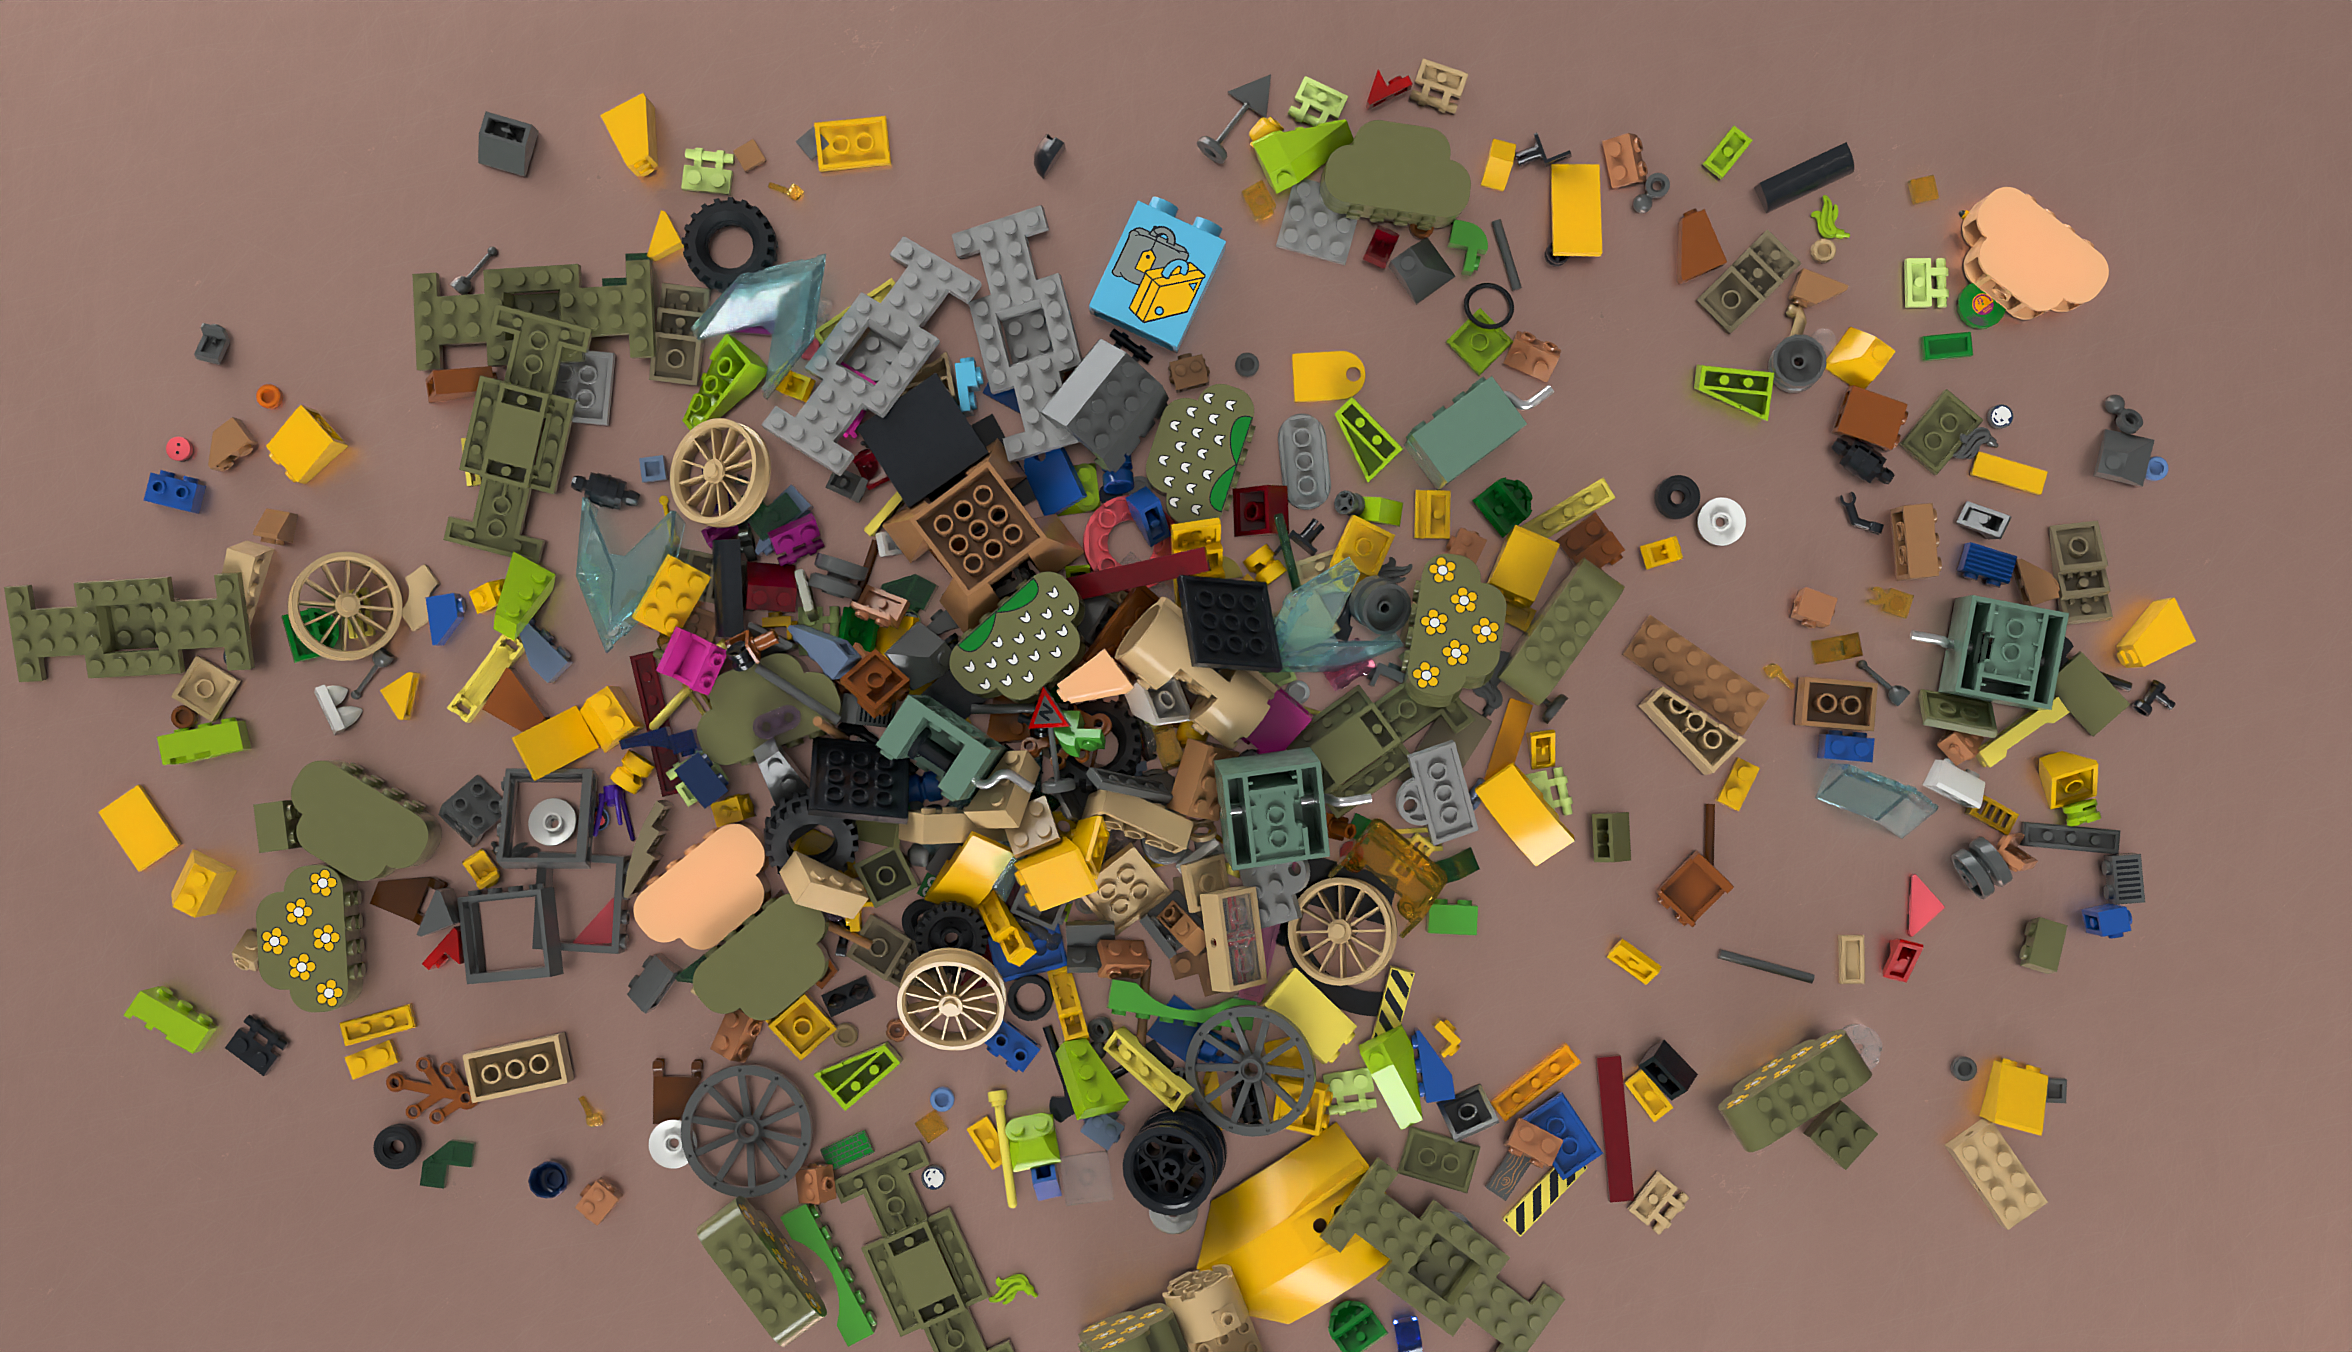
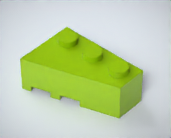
M1697 365L1694 389L1761 420L1768 421L1774 373Z
M1351 397L1335 413L1368 483L1404 449L1354 397Z
M513 551L495 612L493 629L515 641L552 593L556 574Z
M236 717L222 719V724L213 725L212 722L197 725V729L181 728L174 730L172 734L157 736L162 764L180 765L251 749L246 721H237Z
M164 986L140 991L123 1015L129 1019L134 1015L146 1022L145 1028L152 1030L155 1027L167 1035L165 1039L192 1054L202 1051L218 1028L212 1023L213 1020L209 1016L202 1013L198 1014L192 1009L193 1006L184 1000L179 1001L172 996L173 992Z
M1081 1038L1062 1043L1055 1054L1076 1119L1081 1120L1121 1111L1130 1099L1088 1040Z
M887 1041L822 1068L813 1075L846 1111L903 1061V1058Z

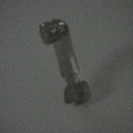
M1016 914L1014 915V918L1024 931L1032 933L1040 940L1047 941L1046 947L1049 950L1054 951L1058 949L1063 938L1061 934H1050L1043 926Z

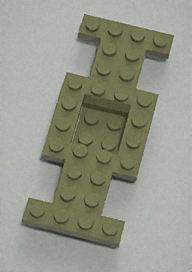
M650 259L626 261L627 285L582 288L581 265L567 264L483 270L484 294L440 296L438 273L412 274L416 366L418 371L444 370L443 346L487 343L488 366H507L514 334L491 328L496 304L593 329L592 337L629 335L630 358L656 357L653 272ZM558 291V293L513 295L515 293ZM564 347L561 363L585 361L584 352Z
M496 304L491 328L514 334L504 381L483 375L479 378L459 470L480 475L482 477L473 521L449 516L443 540L511 558L514 551L526 559L539 564L545 540L522 534L532 489L556 494L577 403L576 399L554 394L564 347L588 353L593 329ZM546 418L539 446V451L536 459V464L534 465L533 463L535 459L543 419Z
M242 572L218 573L214 575L217 598L180 600V598H174L171 576L74 583L77 606L36 608L32 584L4 587L19 682H34L47 679L43 657L85 655L88 678L178 674L185 672L182 649L224 647L228 671L253 669L255 664ZM158 648L151 650L115 651L122 649Z
M1405 652L1398 656L1401 661H1403ZM1403 682L1373 703L1361 686L1357 685L1314 716L1311 722L1286 749L1310 747L1321 762L1323 791L1325 794H1332L1336 797H1349L1370 793L1373 795L1410 768L1407 755L1410 753L1403 745L1406 740L1440 716L1444 718L1455 735L1473 723L1475 718L1459 697L1455 702L1446 707L1424 706L1416 703L1409 697ZM1326 803L1337 820L1357 806L1335 807Z
M921 1141L834 1179L836 1193L841 1204L864 1194L881 1232L882 1238L862 1246L861 1249L900 1337L921 1328V1330L924 1329L934 1352H1015L1010 1339L987 1349L969 1306L988 1298L990 1294L952 1209L949 1207L928 1217L909 1173L931 1163ZM937 1241H938V1243H939V1246H940V1248H941V1250H942V1252H943V1255H944V1257H945V1259H946V1261H947V1263H948V1266H949V1268H950V1270H951V1272H952V1275H953V1277H954V1279H955L957 1285H955V1283H954V1281H953V1279H952V1276H951V1274H950V1272H949V1270H948V1267H947V1265H946V1263H945V1261H944V1258H943V1256H942V1254H941V1252H940V1249H939V1247H938V1245H937V1243H936Z
M1377 1157L1319 1237L1341 1253L1356 1233L1387 1256L1390 1260L1376 1279L1452 1337L1468 1317L1501 1342L1495 1352H1528L1565 1299L1546 1284L1541 1286L1530 1303L1496 1278L1510 1259L1508 1255L1434 1199L1418 1219L1385 1194V1191L1398 1175V1172Z

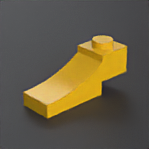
M993 889L979 904L978 909L993 941L1000 944L1007 961L1020 967L1037 951L1029 934L1018 924L1005 904L1000 892Z
M1067 966L1047 971L1065 1042L1086 1038L1090 1041L1073 974L1067 973Z

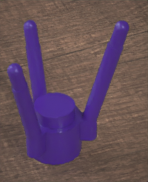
M619 785L604 786L603 793H599V804L593 836L596 837L598 835L604 802H607L608 807L616 808L618 825L623 824V811L630 840L634 841L635 836L623 788Z

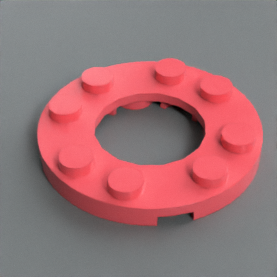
M1129 495L1119 496L1105 502L1092 514L1086 524L1083 534V550L1085 551L1086 562L1090 565L1092 572L1122 566L1109 553L1107 542L1109 533L1114 526L1121 522L1134 521L1125 498ZM1164 511L1167 524L1171 533V524L1175 523L1170 518V516H1168V514ZM1171 536L1154 545L1153 553L1149 559L1172 554ZM1158 583L1146 585V587L1151 588Z

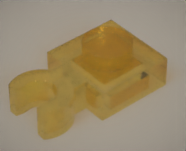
M1871 587L1872 591L1878 593V599H1867L1868 604H1883L1882 612L1903 619L1907 618L1914 595L1893 588H1889L1886 594L1880 587Z

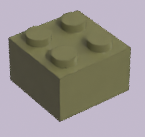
M292 800L253 805L259 853L302 847L297 838V824L303 814L295 808Z
M900 843L899 848L888 847L853 865L875 908L921 885Z
M1841 1100L1822 1111L1803 1132L1815 1145L1845 1170L1878 1135L1876 1131Z

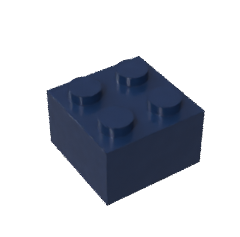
M697 752L675 769L674 772L701 806L706 809L729 791L726 788L729 783L721 773L717 775L710 768L714 764L705 753L701 756Z

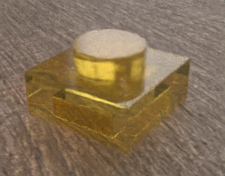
M1934 175L1908 181L1913 205L1939 198Z
M935 1109L915 1122L916 1127L927 1143H930L949 1129Z

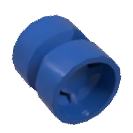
M1124 455L1126 461L1116 473L1101 468L1105 472L1102 480L1103 489L1106 493L1124 494L1130 492L1135 487L1134 476L1131 471L1133 469L1131 455Z
M928 771L924 772L922 776L918 774L909 775V802L920 801L923 804L926 799L929 802L943 800L944 796L941 794L943 790L938 787L940 781L935 778L937 774Z
M1213 1030L1209 1032L1233 1049L1239 1050L1240 1045L1230 1039L1222 1040V1035ZM1203 1040L1198 1053V1059L1206 1063L1211 1061L1214 1063H1233L1234 1061L1232 1057L1224 1052L1221 1057L1217 1056L1218 1048Z

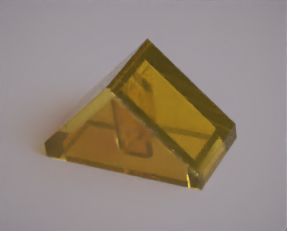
M1859 632L1810 641L1815 665L1863 656Z

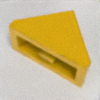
M1493 138L1481 186L1504 191L1513 165L1516 144Z
M662 210L660 211L647 253V257L655 262L684 247L682 238L671 217Z
M408 672L380 690L396 717L400 720H410L420 673Z
M1548 729L1526 733L1531 769L1555 767V730Z

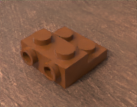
M1596 512L1556 540L1574 567L1582 558H1586L1602 570V567L1608 562L1612 566L1623 558L1621 553L1625 551L1612 531L1608 530Z
M876 648L840 678V683L858 698L857 703L874 719L879 714L882 717L887 715L892 709L891 704L896 700L903 701L910 692L908 690L910 679Z

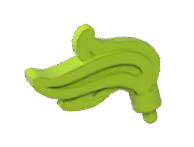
M1823 195L1821 198L1823 201L1822 211L1811 213V217H1814L1817 221L1820 235L1825 239L1849 238L1850 233H1846L1844 229H1839L1835 226V220L1838 217V206L1834 204V209L1832 210L1830 198L1827 195Z
M1014 1274L1004 1280L997 1277L996 1285L1001 1289L997 1294L989 1297L988 1300L996 1303L1006 1298L1003 1304H1008L1015 1298L1018 1291H1024L1028 1296L1031 1294L1034 1298H1037L1038 1294L1034 1291L1035 1288L1029 1284V1280L1025 1275Z

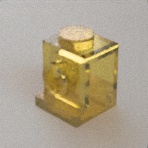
M1263 180L1241 191V197L1255 221L1259 218L1263 221L1274 215L1273 210L1276 209V204ZM1258 197H1262L1265 202L1259 205L1255 200Z

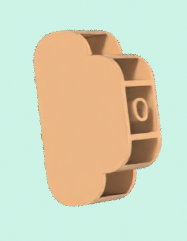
M2002 187L1996 189L1976 203L1963 221V237L1971 247L1964 260V272L1971 284H1975L2004 307L2009 314L2018 319H2033L2049 310L2056 312L2071 311L2096 297L2108 280L2109 268L2107 261L2100 252L2094 249V245L2075 234V230L2071 226L2062 224L2057 220L2056 215L2052 211L2039 206L2034 197L2024 194L2016 188Z
M738 822L725 825L720 829L718 827L716 829L713 828L702 837L705 840L704 842L693 844L684 852L686 856L683 859H675L665 867L666 873H661L651 878L646 883L648 887L639 894L634 904L635 920L644 933L652 940L658 942H671L681 938L688 946L694 949L705 950L724 942L723 939L733 930H739L743 926L742 923L748 917L763 910L761 907L771 898L772 889L769 879L764 874V871L769 866V856H766L764 834L756 826L747 822Z

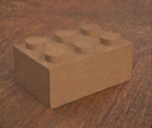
M1933 503L1904 505L1890 509L1897 581L1939 576L1942 562L1941 558L1937 556V547H1939L1940 540L1938 533H1935L1934 523L1937 522V511L1933 508Z
M1798 677L1795 725L1874 731L1878 683Z
M1188 738L1171 791L1173 798L1167 804V808L1186 816L1218 821L1221 807L1218 803L1214 760L1235 758L1239 756L1240 752L1227 749L1220 744Z

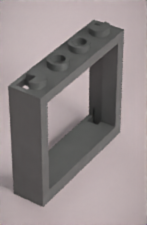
M506 768L505 777L501 781V789L504 791L503 800L499 802V813L502 815L501 823L497 825V836L499 837V846L495 848L497 863L503 869H591L598 781L596 772L593 769H557L534 781L528 769ZM518 782L582 783L576 858H512Z
M541 851L538 852L537 858H576V853ZM592 854L591 862L616 864L612 945L560 942L561 951L620 954L625 952L627 941H629V936L626 934V924H629L630 910H627V901L630 898L624 897V889L630 856ZM537 869L536 884L544 883V888L552 887L553 869ZM535 896L532 949L543 950L537 896Z
M544 883L529 885V889L523 890V885L508 887L507 892H503L501 887L487 889L488 894H482V890L468 891V896L457 898L467 984L544 978L564 974L554 887L544 888ZM537 896L545 966L486 971L478 902Z

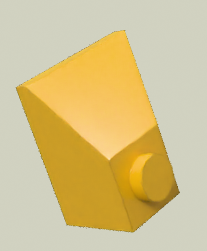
M1850 326L1827 357L1825 369L1849 386L1854 385L1866 389L1883 370L1896 351L1877 337Z
M2064 751L2039 758V777L2051 810L2097 796L2098 762L2096 760Z
M1098 815L1078 820L1076 828L1072 829L1070 841L1079 847L1094 879H1098L1110 837L1103 817Z

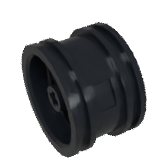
M1183 1106L1175 1112L1169 1107L1160 1109L1148 1118L1139 1133L1130 1142L1124 1154L1122 1165L1127 1188L1141 1205L1153 1212L1177 1216L1193 1211L1206 1200L1225 1168L1227 1144L1220 1128L1198 1109ZM1151 1142L1157 1143L1160 1149L1154 1148ZM1193 1148L1197 1151L1198 1155L1193 1152ZM1196 1172L1203 1179L1199 1180L1192 1175Z

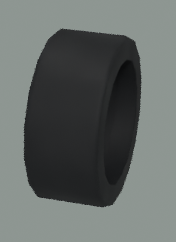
M1036 974L1016 979L1010 986L1007 995L1008 1005L1012 1013L1025 1021H1036L1044 1017L1051 1009L1054 1000L1050 983L1042 976ZM1028 983L1037 984L1045 994V1001L1042 1007L1032 1012L1023 1010L1018 1005L1016 998L1020 987Z

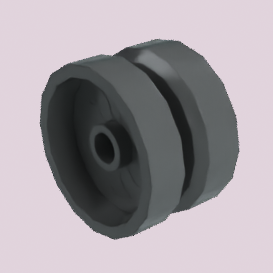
M1795 334L1785 338L1774 349L1768 361V372L1774 373L1773 383L1779 389L1788 393H1800L1808 390L1818 381L1826 368V354L1823 346L1816 339L1807 335Z
M817 553L814 565L828 572L827 575L817 572L811 573L808 585L821 589L826 594L839 598L847 597L858 601L862 588L849 583V580L851 578L864 581L869 568Z
M1373 575L1365 577L1357 583L1351 592L1349 607L1352 616L1357 622L1376 634L1388 635L1401 629L1409 619L1411 599L1406 590L1384 576Z
M1979 836L1970 842L1969 851L1960 849L1951 855L1956 871L1969 889L1980 899H1985L1993 894L1995 891L1994 885L2003 887L2013 879L2012 873L2002 856L1984 837Z

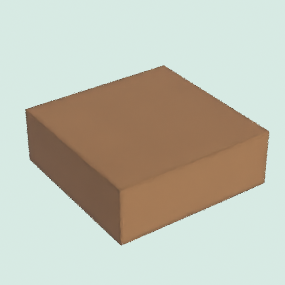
M754 139L733 150L746 173L767 161Z

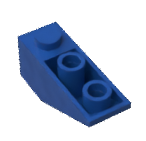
M1414 1028L1415 1034L1411 1035L1413 1049H1417L1418 1058L1415 1059L1416 1073H1421L1422 1082L1418 1083L1420 1097H1424L1426 1103L1455 1099L1452 1074L1418 1028Z

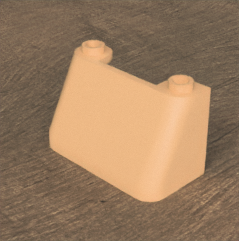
M1104 648L1088 662L1082 660L1070 672L1071 674L1057 683L1059 689L1056 692L1064 702L1069 700L1071 703L1127 694L1134 689V681L1126 668L1119 661L1116 662L1113 657L1111 658Z

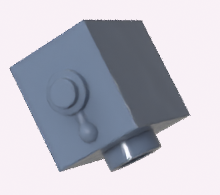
M1117 1112L1083 1119L1084 1124L1080 1132L1106 1150H1109L1112 1144L1117 1143L1121 1138L1120 1133L1124 1131L1125 1123L1118 1119L1119 1114Z

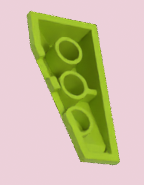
M1343 119L1320 123L1315 127H1297L1295 130L1282 132L1281 130L1274 131L1252 142L1267 182L1277 194L1299 183L1327 162L1330 155L1336 149L1350 145L1354 138L1347 120Z
M728 333L725 334L712 351L709 358L712 360L707 373L703 372L700 379L703 383L699 392L693 395L682 420L690 431L704 421L722 417L753 391L770 370L755 352Z
M1402 1024L1358 1045L1360 1054L1400 1129L1403 1130L1423 1120L1413 1045Z

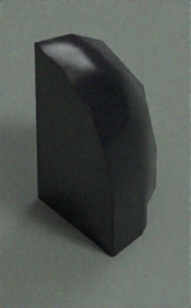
M1049 134L1044 136L1034 153V166L1037 173L1043 179L1065 149L1063 141L1056 137L1053 139Z

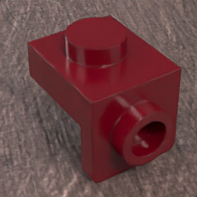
M1378 225L1363 260L1385 269L1400 235L1389 228Z
M870 449L861 450L854 456L853 462L858 468L861 477L868 480L866 486L868 490L890 480Z

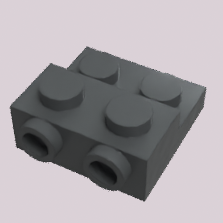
M1025 886L1020 887L1011 907V913L1055 931L1057 924H1063L1067 915V911H1064L1067 903L1072 904L1073 900L1040 912L1035 906L1030 907L1024 896L1027 893Z

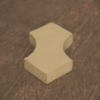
M426 564L405 578L409 587V597L407 603L402 608V617L412 631H417L429 622L425 597H431L440 586L439 581Z

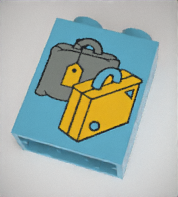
M1153 196L1149 205L1137 201L1089 304L1090 314L1174 353H1178L1224 254L1226 241L1219 238L1222 232V228L1219 225L1202 217H1196L1193 225H1190L1175 218L1179 210L1178 207L1164 199Z

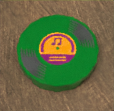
M1969 284L1960 292L1957 312L1961 320L1969 327L1987 329L1997 324L2004 316L2006 309L1975 284Z

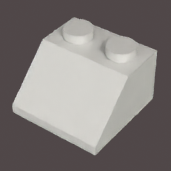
M1173 677L1157 690L1151 688L1145 690L1138 683H1135L1134 689L1125 694L1132 715L1154 726L1191 721L1188 719L1191 710L1179 680L1177 681Z
M1945 758L1944 760L1935 759L1923 786L1964 807L1980 809L1985 782L1979 779L1980 775L1970 769L1963 771L1957 768L1949 758Z

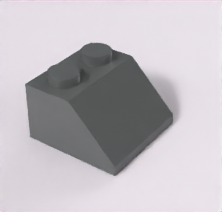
M657 953L654 956L649 955L642 965L645 968L640 976L635 975L628 985L631 989L627 995L645 1014L658 1006L683 970L661 953Z

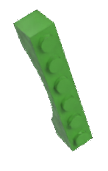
M1111 979L1106 1008L1112 1009L1111 1014L1126 1016V1011L1136 1013V1018L1150 1020V1015L1160 1016L1159 1021L1174 1023V1019L1184 1020L1183 1025L1197 1027L1198 1022L1205 1023L1210 1017L1226 1008L1238 1005H1256V1002L1229 997L1223 1002L1208 1008L1195 1010L1177 1009L1156 1001L1135 982ZM1238 1017L1244 1033L1246 1030L1252 1031L1254 1017ZM1226 1020L1212 1029L1221 1031L1222 1026L1231 1027V1032L1235 1033L1230 1020Z
M802 1203L783 1213L780 1218L791 1239L804 1244L814 1251L832 1273L839 1296L837 1327L849 1347L872 1335L876 1330L877 1320L873 1312H868L865 1307L866 1299L860 1289L857 1290L854 1286L855 1278L853 1273L843 1265L842 1260L844 1258L842 1252L832 1244L830 1240L832 1234L828 1226H823L819 1219L821 1213L817 1205Z

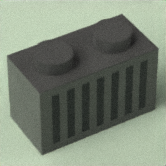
M844 693L840 722L887 728L894 718L896 701L891 704L892 709L887 715L882 717L879 714L874 719L857 703L858 698L853 694Z
M2141 854L2104 855L2101 867L2103 875L2106 877L2104 896L2108 903L2115 905L2144 903L2145 893Z

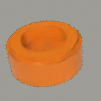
M265 384L258 389L256 399L262 407L275 409L282 403L283 393L277 386Z

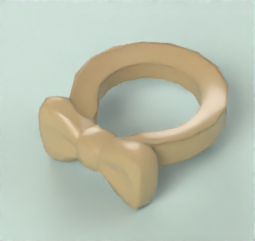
M1189 819L1194 822L1190 840L1206 842L1216 837L1217 828L1213 820ZM1200 827H1206L1211 830L1210 833L1205 835L1194 834Z

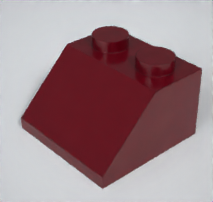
M1261 485L1233 489L1234 537L1289 534L1288 487L1284 485Z
M746 562L743 610L794 613L797 592L794 574L795 565L786 564L780 566L774 563Z

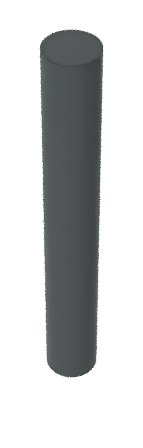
M1498 219L1493 221L1492 225L1512 290H1519L1522 286L1502 221Z

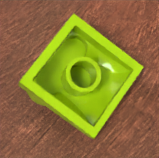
M1096 463L1073 465L1087 497L1057 516L1091 513L1101 506Z
M1037 1113L1014 1118L1006 1124L1005 1132L1009 1139L1013 1172L1061 1163L1053 1114Z

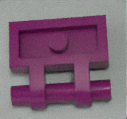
M812 513L767 532L776 555L785 552L784 555L777 558L780 566L788 563L792 565L797 562V559L808 554L812 556L817 553V550L825 547L821 538L812 541V539L821 536ZM803 543L805 544L804 546H802V547H800V548H798V549H795V550L792 549V548H794V547H796V546H799V545H801V544H803Z

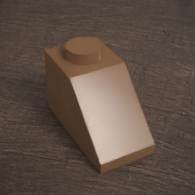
M1803 268L1797 273L1788 299L1794 301L1793 304L1795 306L1799 305L1803 308H1807V306L1812 307L1842 294L1848 289L1849 285Z
M2023 559L2016 560L2013 574L2023 605L2034 606L2059 598L2058 592L2060 587L2058 581L2053 578L2051 573Z

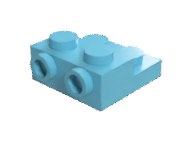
M974 357L961 358L960 363H955L959 402L964 415L970 417L974 416L973 410L978 409L974 392L981 391L980 385L984 384L983 372L980 367H977Z

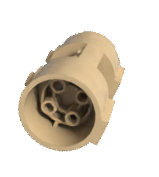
M1161 597L1157 603L1152 605L1135 622L1115 653V659L1138 678L1136 683L1145 690L1149 688L1157 690L1172 677L1177 681H1185L1187 683L1185 688L1194 695H1199L1192 706L1188 718L1194 723L1192 728L1202 735L1204 733L1210 734L1227 749L1236 747L1238 744L1236 741L1239 738H1247L1255 730L1270 708L1267 704L1268 700H1272L1274 693L1278 690V687L1258 671L1221 669L1217 673L1212 668L1192 667L1182 609L1167 597Z
M1218 1264L1212 1266L1213 1271H1201L1200 1269L1193 1272L1188 1271L1169 1282L1167 1286L1169 1292H1164L1163 1298L1167 1307L1174 1313L1188 1352H1263L1231 1266Z

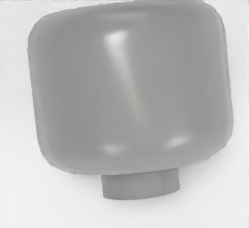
M913 843L907 851V857L913 866L927 867L933 858V848L930 844Z

